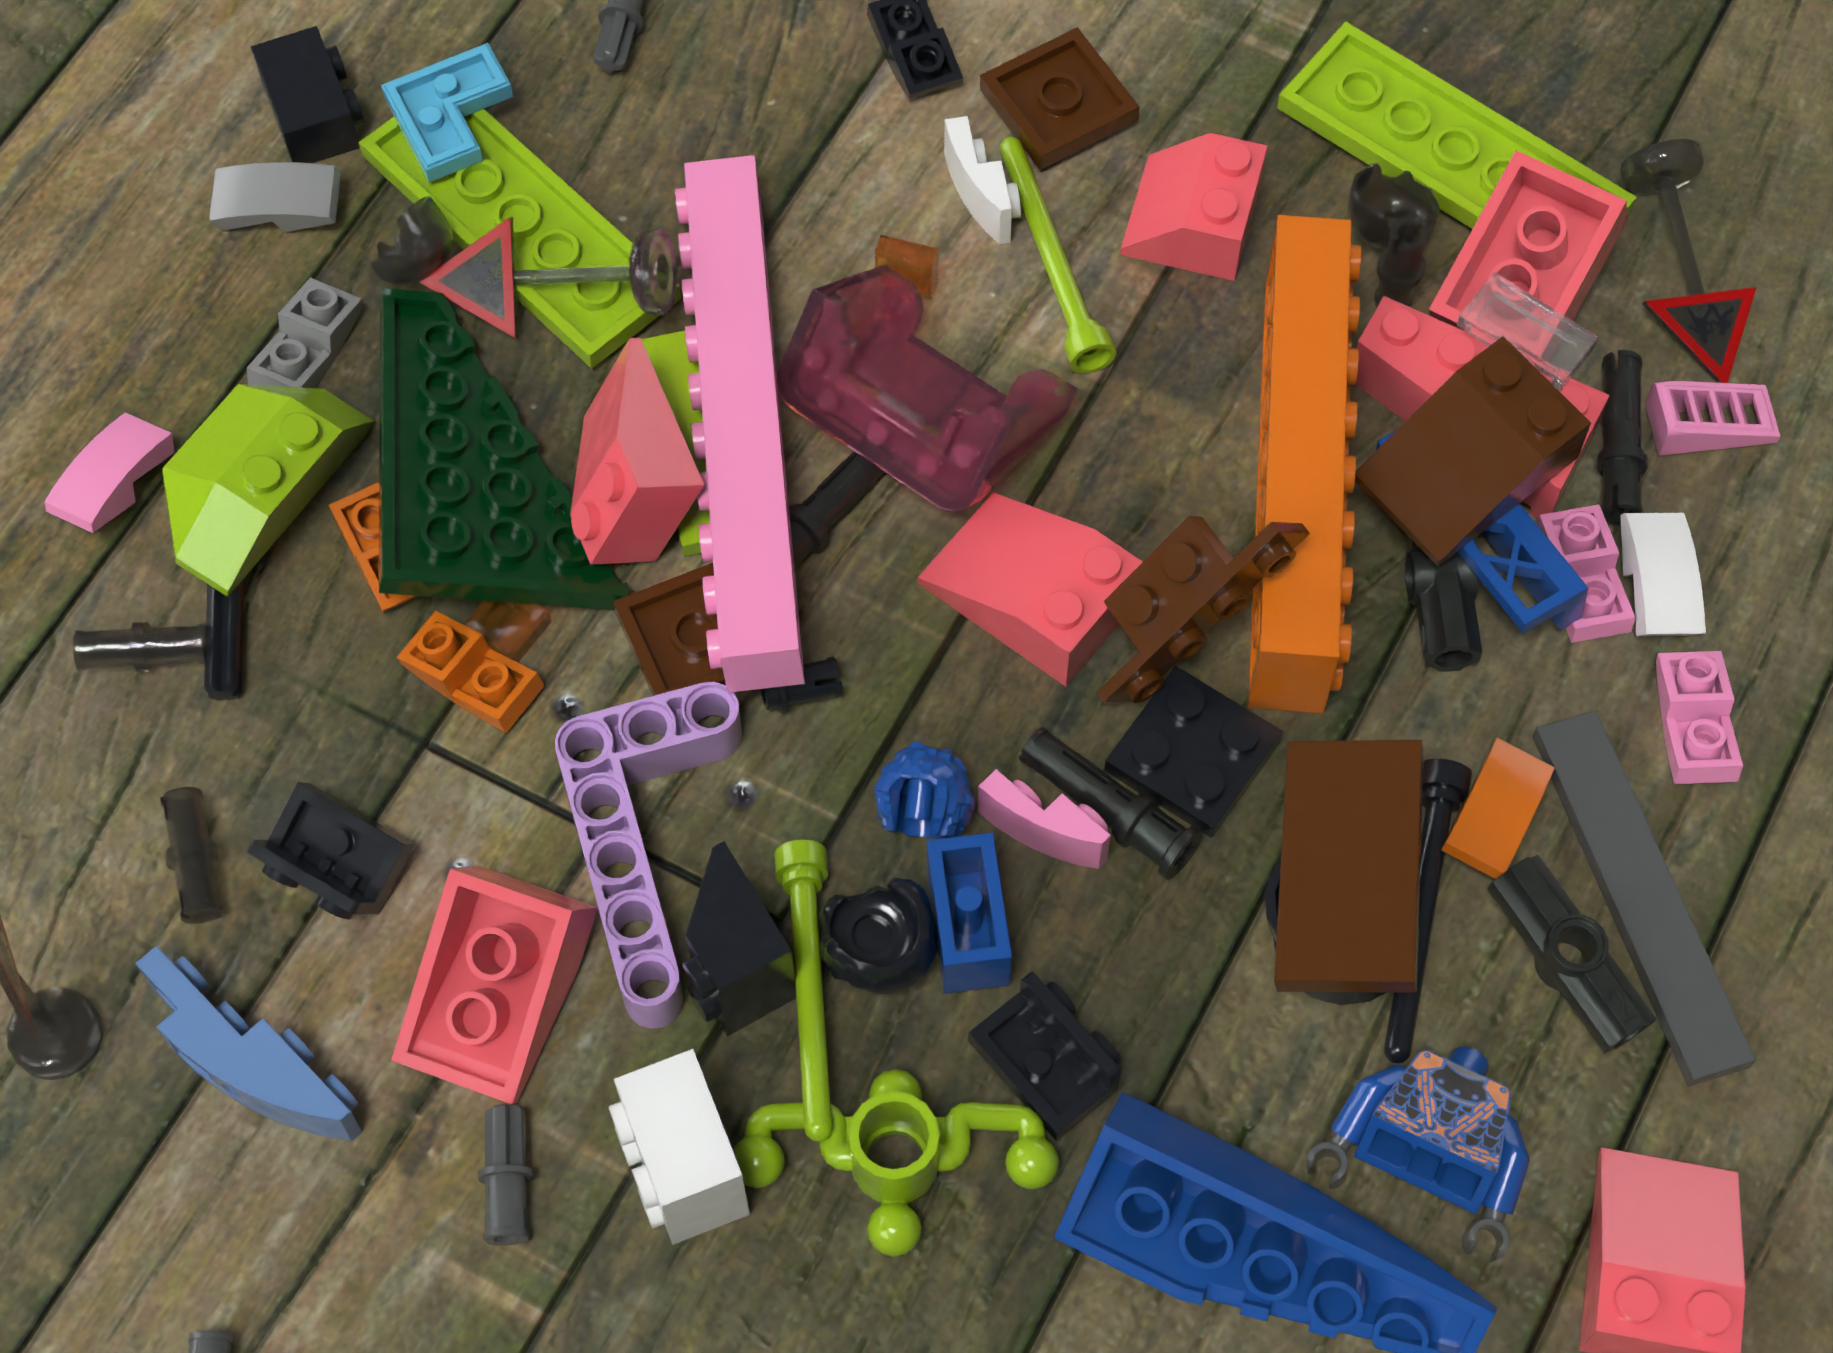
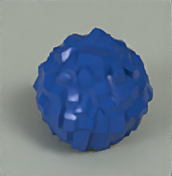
M913 741L908 747L899 750L895 754V758L882 768L881 776L873 788L875 801L877 802V818L882 820V828L892 833L903 832L906 836L931 837L935 839L960 837L965 826L971 823L975 797L970 790L971 782L967 778L966 767L962 760L955 757L951 749L928 747L916 741Z

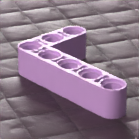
M717 682L699 683L574 717L566 721L559 728L555 738L556 754L625 1009L635 1023L649 1029L662 1028L672 1023L681 1013L684 1005V995L677 962L627 786L723 760L731 756L739 748L743 738L739 702L734 692L728 693L726 685ZM717 715L726 719L722 725L715 728H706L698 724L703 718ZM647 732H657L664 735L659 742L652 745H643L636 742L641 735ZM585 749H596L602 752L596 759L589 762H579L573 759L578 752ZM601 805H611L618 808L612 816L606 819L597 820L588 816L594 808ZM618 862H626L634 866V869L628 875L621 878H611L604 875V871L610 865ZM641 920L651 925L650 929L639 937L628 938L619 933L624 925L631 921ZM648 980H660L668 984L664 993L656 998L645 999L635 994L637 988Z

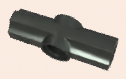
M1407 535L1409 549L1405 558L1406 592L1409 603L1412 605L1417 604L1419 632H1421L1422 653L1425 665L1433 666L1439 672L1460 671L1470 664L1479 663L1482 647L1475 607L1478 593V577L1458 552L1440 566H1437Z
M1539 855L1523 859L1492 881L1488 890L1534 953L1535 969L1539 978L1547 986L1563 994L1604 1054L1611 1050H1616L1629 1042L1655 1022V1016L1609 954L1608 937L1603 927L1594 919L1581 915ZM1569 943L1576 946L1581 951L1585 963L1574 964L1567 961L1560 954L1557 944Z

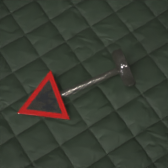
M1673 139L1658 142L1631 154L1621 163L1619 171L1622 182L1629 191L1642 195L1662 193L1689 296L1644 301L1642 305L1716 383H1728L1757 287L1705 293L1677 193V188L1691 182L1701 173L1705 162L1702 147L1697 141L1690 139Z
M509 217L419 282L437 293H443L450 301L512 337L518 338L516 285L630 281L633 297L641 310L651 315H665L670 312L674 304L677 290V268L673 245L667 232L662 229H649L636 236L631 246L629 266L515 270L513 217Z
M0 915V983L14 1009L6 1029L8 1050L16 1064L33 1077L46 1080L70 1077L87 1067L98 1053L104 1036L102 1017L92 1001L75 989L56 986L40 989L34 993L17 971Z

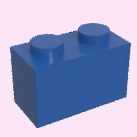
M993 833L927 840V878L932 913L937 929V949L944 994L1010 986L1012 955Z

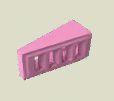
M1692 381L1653 383L1645 402L1658 456L1778 443L1781 437L1766 385ZM1753 404L1759 424H1748L1743 405ZM1730 407L1734 423H1726L1722 408ZM1708 409L1712 422H1703L1700 410ZM1679 412H1687L1689 421H1681Z

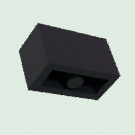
M317 26L250 46L263 87L292 162L315 163L360 148L354 126L364 122L360 105L353 88L342 91L339 81L347 79V74L336 45L325 48Z

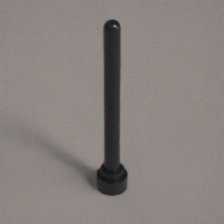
M1435 758L1423 761L1422 806L1426 810L1421 833L1419 892L1421 945L1417 959V993H1393L1384 1045V1054L1393 1063H1403L1411 1054L1445 852L1441 851L1449 833L1452 812L1459 810L1460 803L1464 802L1469 794L1472 771L1466 765L1448 759Z

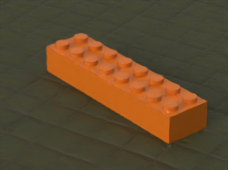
M1277 215L1265 281L1255 537L1270 522L1303 523L1310 534L1293 549L1296 552V556L1285 569L1271 577H1264L1252 589L1247 708L1324 714L1330 691L1341 690L1343 663L1349 662L1352 628L1351 624H1344L1345 605L1349 606L1351 602L1353 568L1345 567L1346 549H1351L1355 517L1354 511H1347L1348 494L1353 493L1356 473V457L1349 455V439H1354L1357 423V402L1350 401L1351 386L1356 384L1359 360L1358 349L1352 348V333H1357L1360 313V297L1353 296V282H1358L1361 265V245H1351V220Z

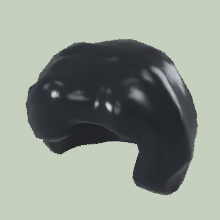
M895 877L888 883L889 889L874 886L862 894L848 897L836 894L829 898L818 915L822 929L820 959L835 979L847 981L854 988L875 994H887L910 987L927 974L936 953V923L925 889L910 879Z

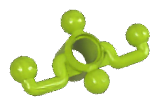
M896 1068L883 1071L875 1078L870 1086L869 1099L860 1105L853 1117L844 1116L838 1107L830 1103L832 1131L827 1139L819 1142L821 1155L827 1164L837 1170L852 1171L853 1178L862 1192L881 1203L868 1219L867 1235L876 1250L892 1257L907 1254L914 1249L920 1240L922 1231L920 1218L908 1206V1203L916 1200L928 1191L936 1179L937 1172L954 1170L963 1164L969 1155L971 1129L1018 1132V1140L1011 1145L1006 1153L1005 1166L1010 1178L1020 1187L1030 1190L1045 1187L1057 1175L1060 1164L1058 1152L1046 1140L1044 1122L1031 1108L1014 1104L965 1102L953 1107L946 1117H935L928 1105L922 1101L921 1086L916 1078L909 1072ZM803 1102L764 1105L751 1114L746 1123L744 1138L733 1149L742 1173L744 1185L758 1189L770 1186L778 1179L783 1171L785 1159L783 1150L772 1139V1131L803 1130ZM890 1135L905 1136L914 1141L922 1151V1155L917 1161L907 1167L897 1169L880 1167L869 1160L867 1154L876 1141Z

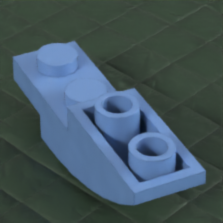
M156 945L135 963L149 985L174 1011L156 1026L170 1048L188 1066L223 1094L267 1118L319 1136L353 1141L362 1133L351 1112L359 1105L357 1100L333 1074L322 1081L311 1070L308 1064L315 1057L291 1029L288 1028L281 1035H278L263 1018L250 1029L246 1022L226 1001H223L215 1008L201 993L209 986L208 983L184 956H181L172 963Z

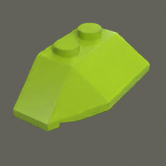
M238 384L162 468L176 564L228 597L374 427V420L322 388Z

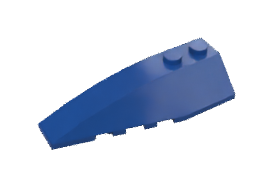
M1124 1092L1119 1096L1102 1128L1054 1236V1239L1179 1300L1202 1305L1204 1299L1241 1308L1240 1315L1268 1321L1269 1315L1308 1324V1332L1337 1338L1338 1332L1373 1340L1375 1348L1393 1353H1475L1497 1309L1494 1304L1439 1265L1373 1222L1314 1187L1251 1153Z

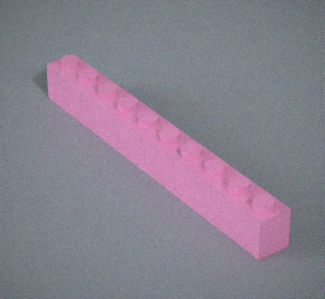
M755 155L684 163L686 187L676 188L675 195L679 223H689V232L679 233L678 238L682 268H692V278L682 279L686 316L695 315L696 325L685 326V337L689 363L699 362V373L688 374L692 410H702L703 422L692 423V436L696 460L706 459L707 471L699 473L704 487L697 496L699 510H709L710 523L699 524L703 562L713 561L714 567L713 576L703 577L707 615L717 614L718 629L706 631L710 668L723 669L728 693L805 684L762 202Z

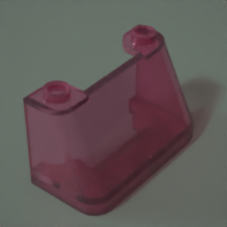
M882 265L812 289L778 370V392L784 403L793 411L935 506L948 512H959L981 501L1062 421L1078 391V388L1055 373L1045 369H1033L1019 376L1012 384L1008 395H1005L915 336L924 311L922 296L918 288L909 279L887 265Z

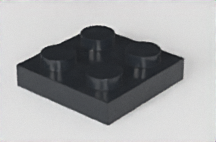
M1175 665L1166 677L1162 688L1152 696L1107 757L1104 771L1139 793L1151 794L1158 799L1159 806L1191 826H1195L1210 838H1213L1280 744L1283 731Z

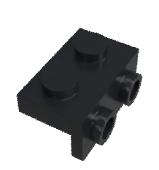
M298 782L269 839L253 840L247 852L265 863L262 872L269 878L292 888H298L299 884L318 894L315 903L320 908L337 917L350 920L353 914H379L415 844L314 785Z
M1031 971L1021 979L1020 992L968 1033V1042L1026 1107L1031 1108L1039 1115L1044 1122L1047 1132L1057 1141L1118 1091L1121 1069L1118 1064H1120L1121 1060L1113 1045L1104 1035L1098 1031L1089 1034L1073 1016L1076 1013V1009L1072 1001L1056 983L1050 981L1045 985Z

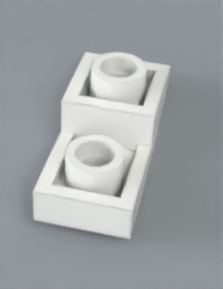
M968 116L945 119L944 155L957 192L973 218L998 244L1011 243V220L1021 216L1020 198L1016 182L1006 184L1001 160L986 161L983 139H972Z
M1621 514L1623 577L1633 576L1636 636H1696L1706 634L1699 566L1685 514Z

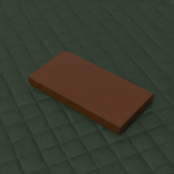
M1422 740L1288 741L1274 976L1277 992L1417 993L1424 756Z

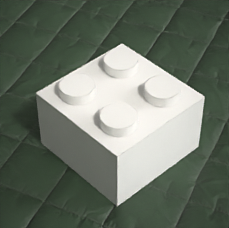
M688 1050L615 1078L614 1082L620 1102L608 1106L628 1166L642 1162V1166L632 1169V1173L651 1228L654 1229L665 1224L672 1245L750 1215L742 1173L694 1050Z

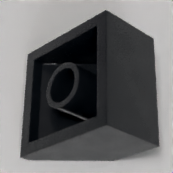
M725 841L712 847L685 934L690 959L682 963L692 984L687 987L689 994L705 1022L716 1018L728 1037L796 999V986L791 949Z

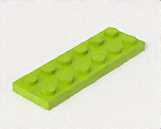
M1346 21L1279 94L1277 109L1471 229L1475 226L1516 150L1627 200V216L1631 213L1637 199L1636 196Z
M484 109L463 117L480 147L483 161L432 182H428L395 117H392L358 142L362 156L463 250L510 217L513 296L591 369L681 299L679 284ZM499 237L471 258L477 262L479 256H482L480 264H485L486 262L498 260L501 257V263L489 267V274L497 282L502 283L503 286L501 237Z

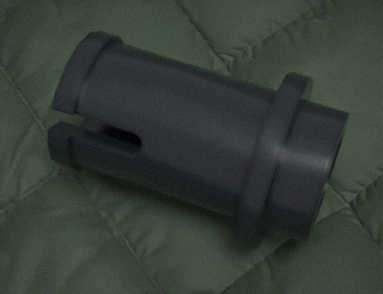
M835 657L803 664L805 684L760 689L766 710L777 708L781 714L788 712L789 705L833 696L835 698L841 697L842 682L836 681V678H829L840 676Z

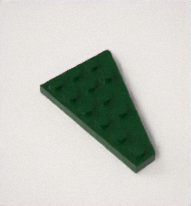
M382 287L380 299L379 593L614 610L613 601L629 595L628 584L626 582L620 584L608 564L590 565L581 540L575 536L572 529L570 516L571 494L560 477L553 478L537 453L538 442L531 431L519 422L518 411L496 376L490 378L474 354L475 343L468 332L457 324L455 319L456 313L444 294Z

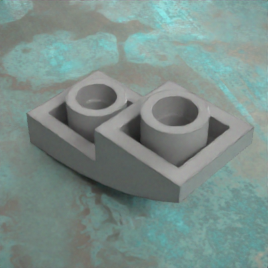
M297 162L253 163L216 168L209 221L222 231L273 222L285 233L333 224L336 222L341 171L332 165Z
M310 277L278 313L279 332L246 368L248 385L315 388L335 360L362 309V299Z

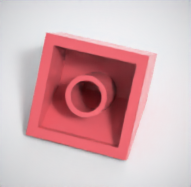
M1208 133L1148 155L1121 245L1120 255L1235 281L1261 188L1268 146Z

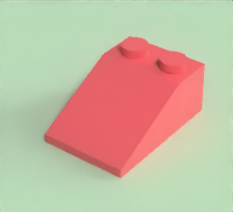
M629 338L584 415L570 516L573 532L581 540L590 565L656 561L704 487L703 480L641 338Z
M993 492L917 577V584L1067 687L1119 626V622L1103 601L1143 561L1093 528Z
M481 866L450 868L391 1061L512 1105L516 1104L577 975L598 907Z
M1601 1147L1597 1158L1579 1351L1586 1353H1741L1746 1287L1738 1172Z

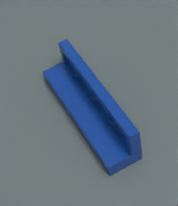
M1392 432L1391 434H1389V435L1385 436L1384 438L1378 440V441H1377L1376 450H1377L1394 432ZM1520 504L1482 532L1501 557L1483 554L1475 544V538L1458 551L1459 555L1523 634L1550 618L1560 630L1582 618L1588 586ZM1499 573L1507 574V580L1505 581ZM1514 575L1524 584L1538 604L1527 609L1512 590Z

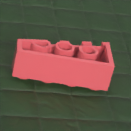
M1383 296L1358 340L1356 349L1359 351L1355 385L1406 422L1457 370L1493 343ZM1527 359L1591 422L1578 458L1523 500V502L1531 507L1529 514L1538 520L1539 515L1553 513L1558 506L1595 434L1610 395Z

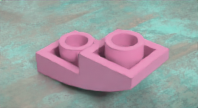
M128 413L122 414L102 430L67 467L44 501L46 512L94 533L136 502L133 487L134 481L175 453L172 433Z
M1600 505L1539 515V528L1588 586L1582 618L1566 627L1570 642L1575 643L1632 632L1636 617L1615 568L1619 551Z
M1722 652L1658 653L1656 671L1659 704L1674 784L1738 782L1743 769V763L1730 719L1735 699Z
M997 769L978 786L977 812L1015 840L1043 854L1075 865L1099 869L1107 861L1111 835L1108 833V827L1102 817L1088 805L1080 804L1077 806L1062 793L1043 810L1041 800L1028 785L1020 780L1011 782Z

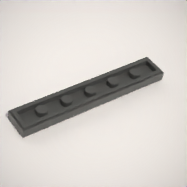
M1594 710L1536 727L1533 734L1535 744L1543 761L1555 767L1551 780L1687 1086L1690 1087L1750 1068L1756 1059L1597 711Z

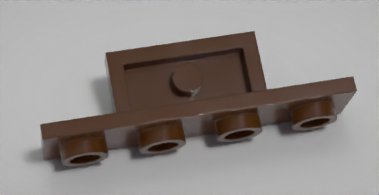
M1188 516L1103 601L1139 652L1097 692L1104 702L1133 701L1134 703H1140L1157 693L1165 683V679L1162 676L1177 662L1185 661L1198 653L1208 641L1205 634L1220 620L1231 618L1244 609L1251 600L1249 592L1264 577H1271L1279 573L1294 560L1296 552L1293 549L1310 534L1303 523L1270 522L1233 559L1203 517Z

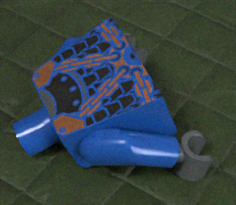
M1458 1047L1452 1050L1448 1059L1429 1050L1420 1051L1408 1067L1395 1064L1360 1080L1330 1127L1335 1132L1330 1142L1319 1143L1309 1151L1307 1156L1308 1175L1312 1173L1316 1162L1320 1158L1333 1157L1341 1166L1333 1175L1329 1183V1189L1340 1187L1348 1176V1158L1346 1154L1352 1144L1358 1146L1354 1155L1355 1158L1474 1214L1477 1213L1482 1204L1486 1206L1483 1218L1465 1230L1462 1236V1247L1466 1254L1471 1253L1476 1243L1478 1230H1487L1491 1232L1496 1241V1248L1490 1262H1493L1502 1257L1510 1246V1235L1503 1222L1506 1213L1512 1215L1514 1213L1527 1172L1529 1156L1518 1122L1508 1114L1511 1093L1505 1085L1485 1077L1489 1064L1482 1053L1470 1047Z

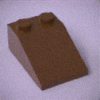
M1502 336L1457 370L1356 470L1355 482L1437 566H1440L1575 461L1580 454L1591 422Z

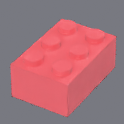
M1516 150L1429 308L1430 316L1490 343H1494L1504 336L1525 358L1548 368L1627 223V200Z

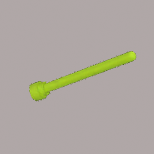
M1007 137L1000 143V154L1011 182H1016L1020 205L1068 326L1065 334L1066 340L1063 344L1065 354L1074 372L1079 374L1097 372L1107 367L1115 359L1117 352L1108 329L1099 325L1096 320H1092L1089 316L1022 143L1015 137Z
M793 840L780 845L775 850V875L777 882L783 886L784 892L790 895L804 1130L809 1139L820 1142L827 1139L832 1131L816 893L822 889V883L828 877L827 851L821 843L816 841Z

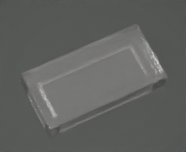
M1495 272L1459 315L1457 327L1487 346L1492 345L1504 336L1560 392L1594 350L1598 341L1597 335Z

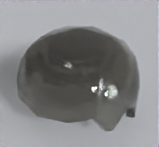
M1376 163L1355 174L1348 200V217L1351 220L1354 233L1365 244L1380 250L1404 251L1420 246L1433 235L1440 210L1439 203L1432 190L1415 181L1410 171H1404L1397 177H1386L1383 175L1380 165Z
M430 196L423 197L398 217L397 225L400 235L396 237L395 245L390 246L382 241L377 244L378 259L371 262V267L381 280L393 285L409 286L425 280L437 268L448 261L453 248V230L443 212Z

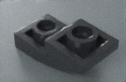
M879 0L868 4L867 16L891 70L908 99L962 83L963 76L944 28H937L926 0Z

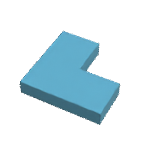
M488 43L381 85L384 98L428 182L483 161L480 147L463 117L513 97L511 84Z

